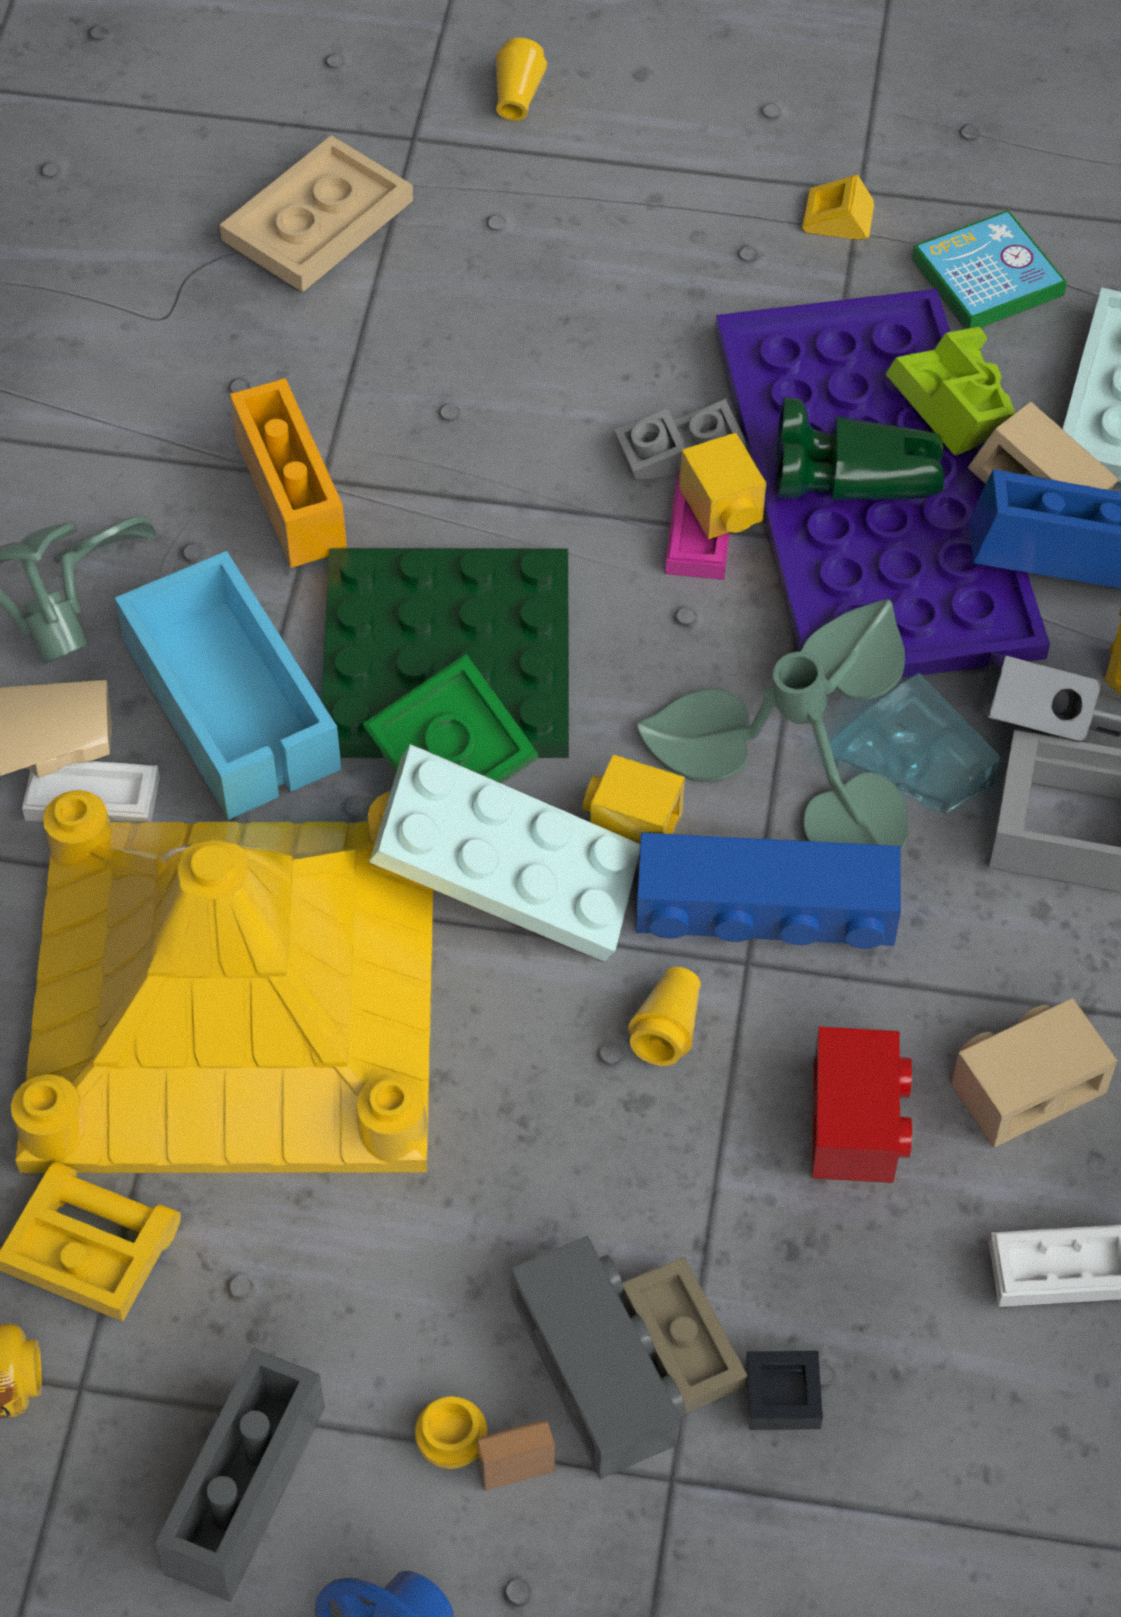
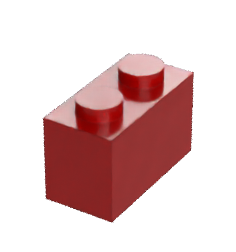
M818 1027L813 1062V1179L893 1183L898 1159L910 1158L912 1118L900 1117V1097L910 1098L911 1057H900V1031Z

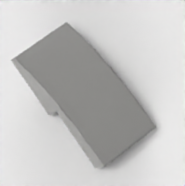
M726 399L676 420H673L667 407L614 430L635 479L676 476L678 470L681 469L682 449L735 432L745 448H747L744 436Z

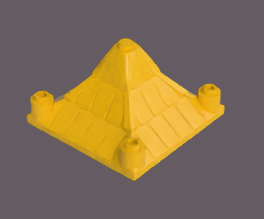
M82 790L64 792L55 797L46 806L43 814V823L50 849V860L31 1025V1041L29 1044L26 1082L16 1090L11 1102L12 1118L18 1134L15 1161L19 1173H46L54 1162L71 1167L77 1173L427 1172L434 890L369 862L391 791L377 797L371 804L367 815L368 822L358 823L142 822L140 824H132L130 822H110L106 805L101 798L91 792Z

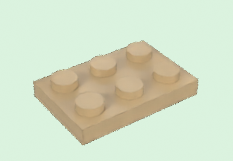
M331 135L220 224L221 241L299 291L304 292L413 201V185Z

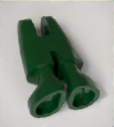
M783 397L776 444V497L794 499L810 491H829L831 500L919 499L936 496L944 488V469L939 463L943 458L942 436L936 433L838 415L834 416L831 433L821 432L810 426L806 407L800 399Z

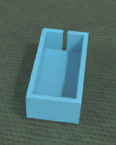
M227 551L115 597L124 645L228 820L279 798L278 786L286 784L290 792H293L341 770L337 725Z

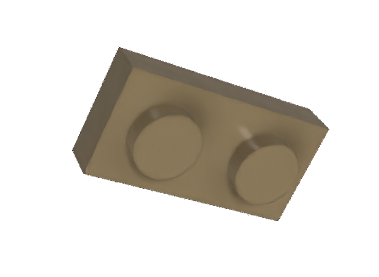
M685 1256L623 1282L624 1294L621 1296L631 1316L639 1314L645 1322L654 1345L655 1353L652 1354V1357L662 1377L669 1374L675 1381L683 1398L686 1413L746 1388L748 1375Z

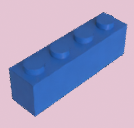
M992 470L969 518L973 563L1121 589V492L1001 470Z
M641 833L636 933H653L658 937L667 939L679 938L684 935L712 936L729 942H741L750 938L783 940L792 945H808L814 942L846 943L861 949L875 948L880 945L895 946L901 914V846Z

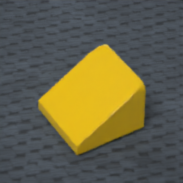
M858 174L809 189L802 224L805 233L855 240L869 238L874 200Z

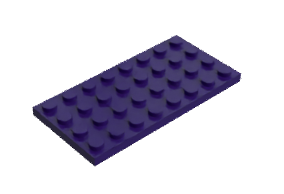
M937 289L716 315L715 333L741 432L747 444L746 450L766 482L763 518L798 652H801L803 645L814 632L830 621L856 608L889 599L893 605L896 624L905 650V668L901 678L987 667L991 652L1026 661L1047 659L1050 642L1028 573L973 563L969 518L986 484L967 467L986 441L956 456L943 442V458L939 463L944 469V488L936 496L919 499L831 500L829 491H810L798 498L784 499L777 498L775 493L777 432L783 397L798 398L804 403L810 426L821 432L831 433L834 416L838 415L935 433L886 376V372L896 357L935 350L944 334L951 332Z

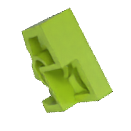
M980 327L945 333L935 350L896 357L886 372V376L933 431L942 436L943 442L955 456L987 441L998 426L1015 414L1010 397L1001 387L1000 381L1002 376L997 364L984 361L980 349L987 341V336Z

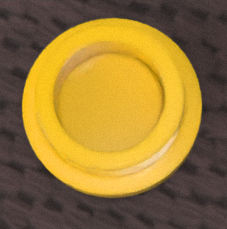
M455 1396L442 1397L428 1404L420 1413L415 1426L416 1443L422 1456L431 1464L445 1469L461 1468L475 1461L478 1458L477 1440L487 1435V1424L481 1410L469 1400Z

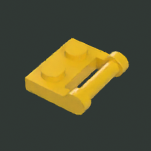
M54 1162L44 1174L0 1250V1271L123 1322L161 1252L167 1249L173 1241L180 1224L181 1213L163 1204H158L155 1208H151L79 1179L75 1169ZM67 1203L136 1231L139 1235L135 1242L132 1243L61 1214L57 1210Z

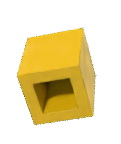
M736 432L682 449L679 489L708 539L729 532H741L753 524L763 521L766 482Z
M613 754L603 777L598 775L592 777L585 794L583 811L590 813L591 823L641 844V833L673 834L683 813L685 777Z

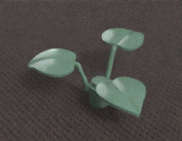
M133 517L115 522L77 541L55 555L54 560L56 564L61 563L65 601H63L59 591L47 593L33 560L39 561L49 544L75 533L77 528L73 522L46 527L25 536L19 543L11 542L0 546V564L11 559H20L37 598L25 605L29 614L28 617L25 616L1 588L0 605L18 624L22 636L31 634L44 664L89 645L76 615L82 612V609L76 597L74 565L92 549L116 541L133 538L156 540L154 527L148 518Z
M889 599L856 608L837 617L814 632L803 645L801 652L789 653L780 658L773 669L774 688L763 691L764 701L751 725H749V714L745 704L728 691L719 689H705L686 694L673 701L656 715L638 722L639 734L643 742L662 765L675 774L687 779L711 782L729 778L746 766L748 750L745 740H752L758 737L773 707H777L779 713L791 722L797 724L810 723L812 725L828 782L833 791L815 796L807 805L803 820L807 840L901 846V852L905 847L908 836V813L901 793L888 779L874 772L861 773L844 785L838 774L822 714L826 708L827 695L831 694L836 688L848 699L863 701L887 693L900 681L905 668V650L896 624L893 605Z

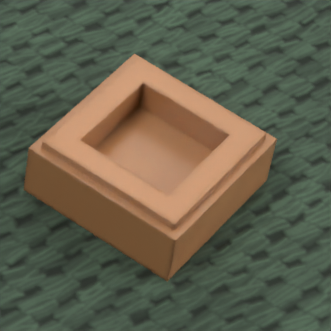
M537 1421L482 1436L477 1440L478 1468L485 1491L555 1472V1443L548 1421Z

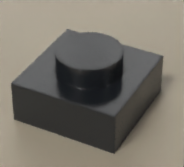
M747 1351L745 1365L748 1375L747 1404L749 1430L821 1429L823 1412L819 1352Z

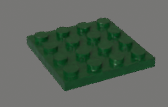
M568 548L329 549L321 702L337 725L340 758H384L364 730L363 723L465 654L468 655L537 751L538 758H569Z

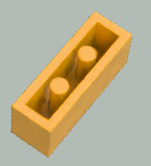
M286 378L231 393L230 401L236 442L290 568L329 557L330 548H347L343 504Z

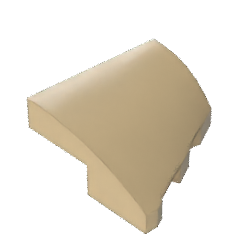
M107 680L0 687V776L27 768L33 771L39 778L58 772L62 767L72 763H85L110 755L113 722Z

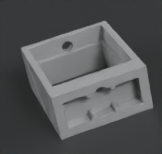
M1014 730L1005 767L989 868L1121 892V847L1024 830L1031 783L1121 799V749Z

